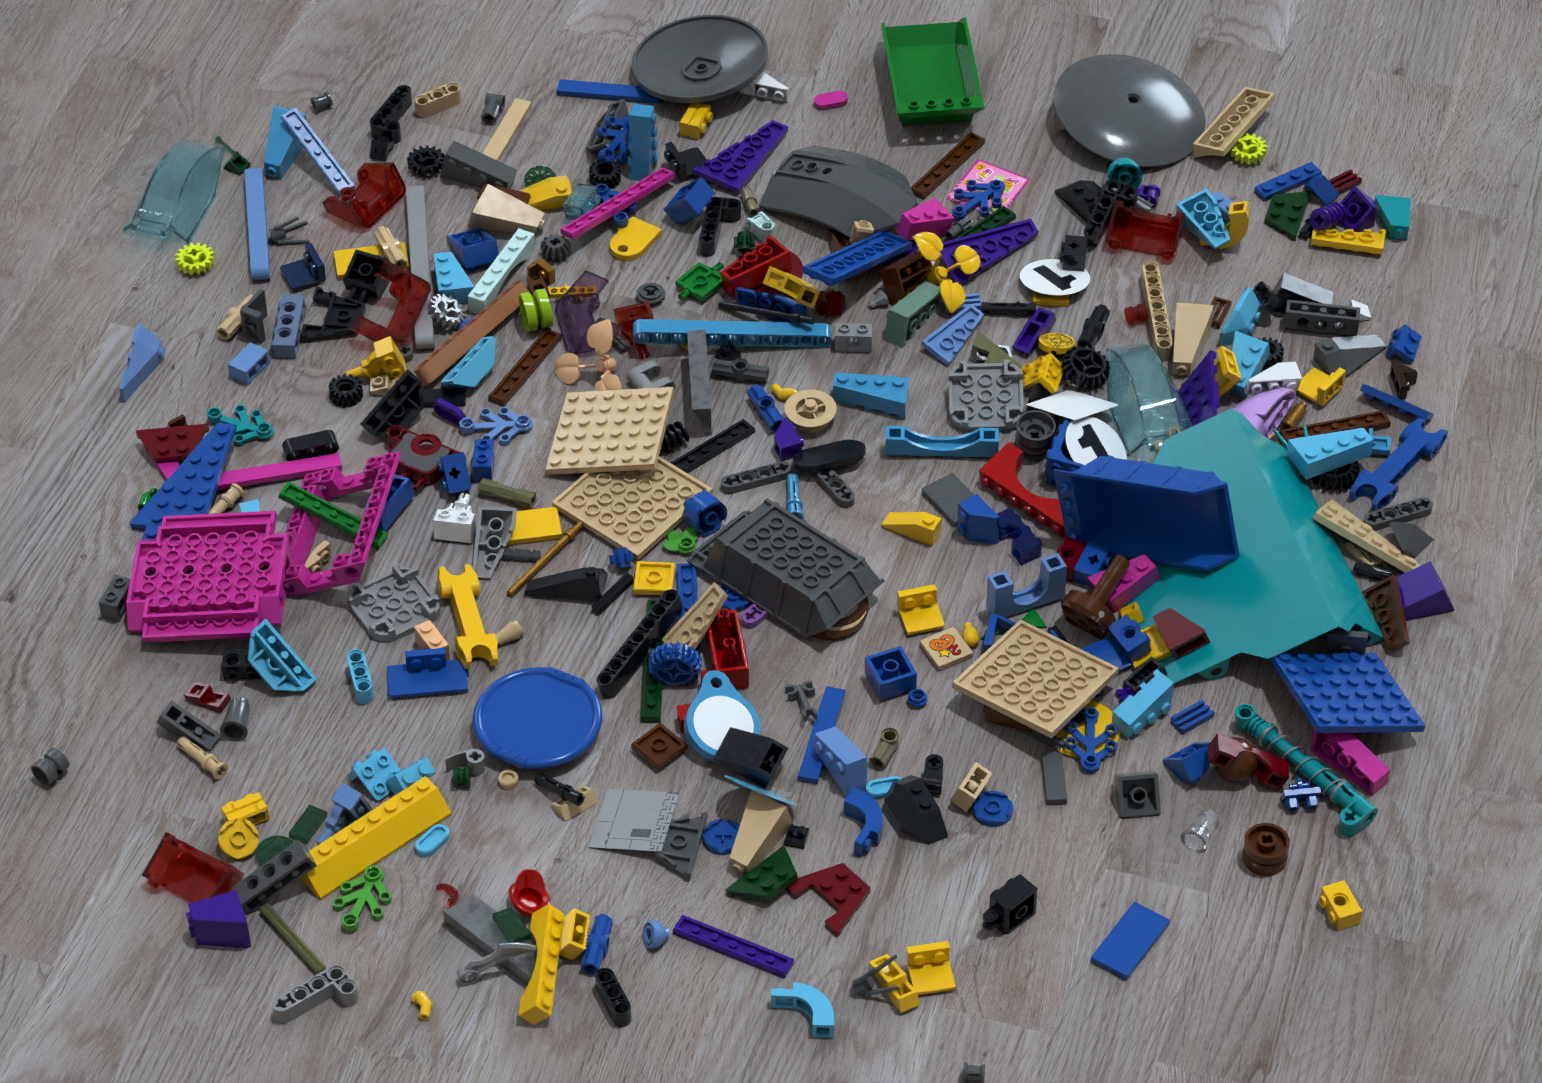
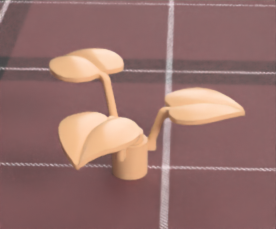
M610 319L593 324L587 332L589 346L595 348V352L603 358L598 359L596 364L578 365L577 355L573 353L562 354L554 364V372L560 381L565 384H573L579 378L580 368L596 367L599 372L604 374L600 377L601 381L595 384V391L622 390L620 379L616 375L611 374L617 367L615 359L603 354L607 353L612 346L613 331Z

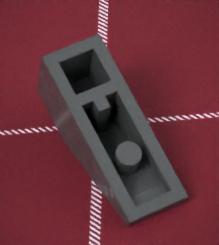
M172 700L156 722L172 734L180 738L185 736L197 746L208 751L221 735Z

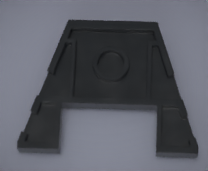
M316 286L313 303L329 304L322 326L303 325L300 340L305 341L358 334L366 310L365 303L346 296L345 298L336 296L335 292L330 291L328 293L323 291V288Z

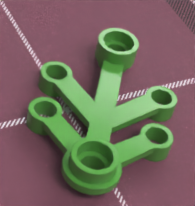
M369 866L362 877L343 882L340 885L341 893L346 896L336 897L333 900V908L336 911H342L345 909L346 904L356 901L351 913H347L342 917V926L348 932H354L358 928V917L366 902L371 909L373 920L381 921L384 918L383 908L379 907L371 893L373 886L379 893V901L382 905H389L392 902L391 893L386 890L382 883L384 873L378 866ZM364 885L363 889L353 892V888Z

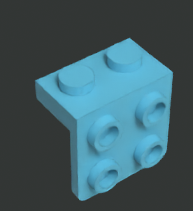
M385 747L378 752L376 750L370 752L365 756L367 758L366 761L363 763L360 760L350 767L352 771L347 774L351 782L358 777L375 801H380L392 792L386 781L387 777L401 770Z

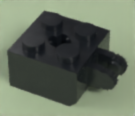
M355 250L343 277L346 290L351 291L349 298L356 300L359 293L361 294L359 302L366 303L368 297L380 299L393 269L389 259Z
M1021 874L1015 878H1010L1004 886L991 893L989 909L983 913V928L988 931L997 928L1003 934H1010L1036 914L1038 888Z

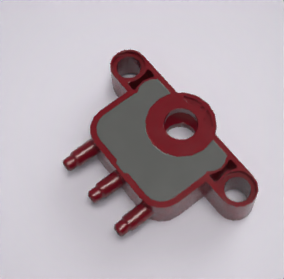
M397 425L390 426L386 430L387 444L390 448L389 453L397 451L402 453L395 474L410 478V481L415 482L413 486L414 491H418L422 486L434 485L443 476V472H439L437 461H440V457L460 453L441 444L440 439L433 434L419 435ZM423 442H430V443H432V444H423V445H420V444L423 443ZM452 468V472H449V474L455 477L458 471H454V468Z

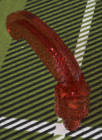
M444 883L436 886L437 890L443 889L450 896L447 903L448 907L456 903L459 894L454 887Z

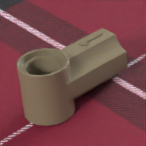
M888 727L882 730L881 738L869 757V762L874 767L879 769L885 768L892 754L898 750L899 733L895 728Z

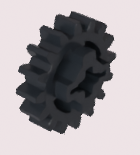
M429 145L426 148L419 146V150L414 148L413 153L409 152V157H407L408 169H411V173L417 172V176L421 174L424 177L427 174L433 176L434 172L439 173V169H442L444 153H441V149L436 150L435 146L429 148Z

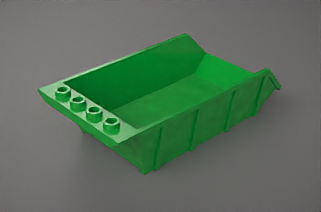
M966 17L958 22L892 27H885V23H881L897 114L902 127L911 124L966 120L971 122L974 114L984 109Z

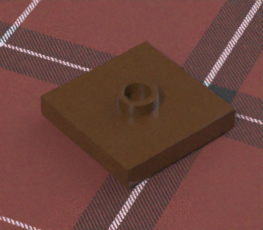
M659 723L631 744V749L659 771L688 749V745L663 724Z

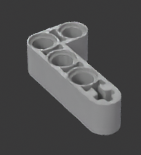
M333 965L275 998L272 1002L274 1018L278 1023L286 1024L334 996L343 1006H353L358 1002L357 984L342 966Z

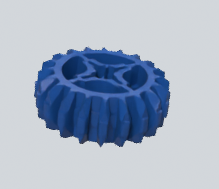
M672 642L669 644L663 643L662 646H657L655 650H652L648 661L649 672L652 674V677L656 678L657 682L658 680L662 681L663 685L670 684L671 687L673 685L679 687L681 684L687 686L688 683H693L695 679H698L702 668L701 656H699L698 651H694L693 647H687V643L681 645L679 642L677 644Z

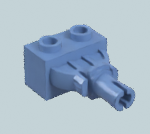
M344 783L335 790L331 799L335 805L329 819L325 821V830L316 840L318 844L373 810L361 793Z

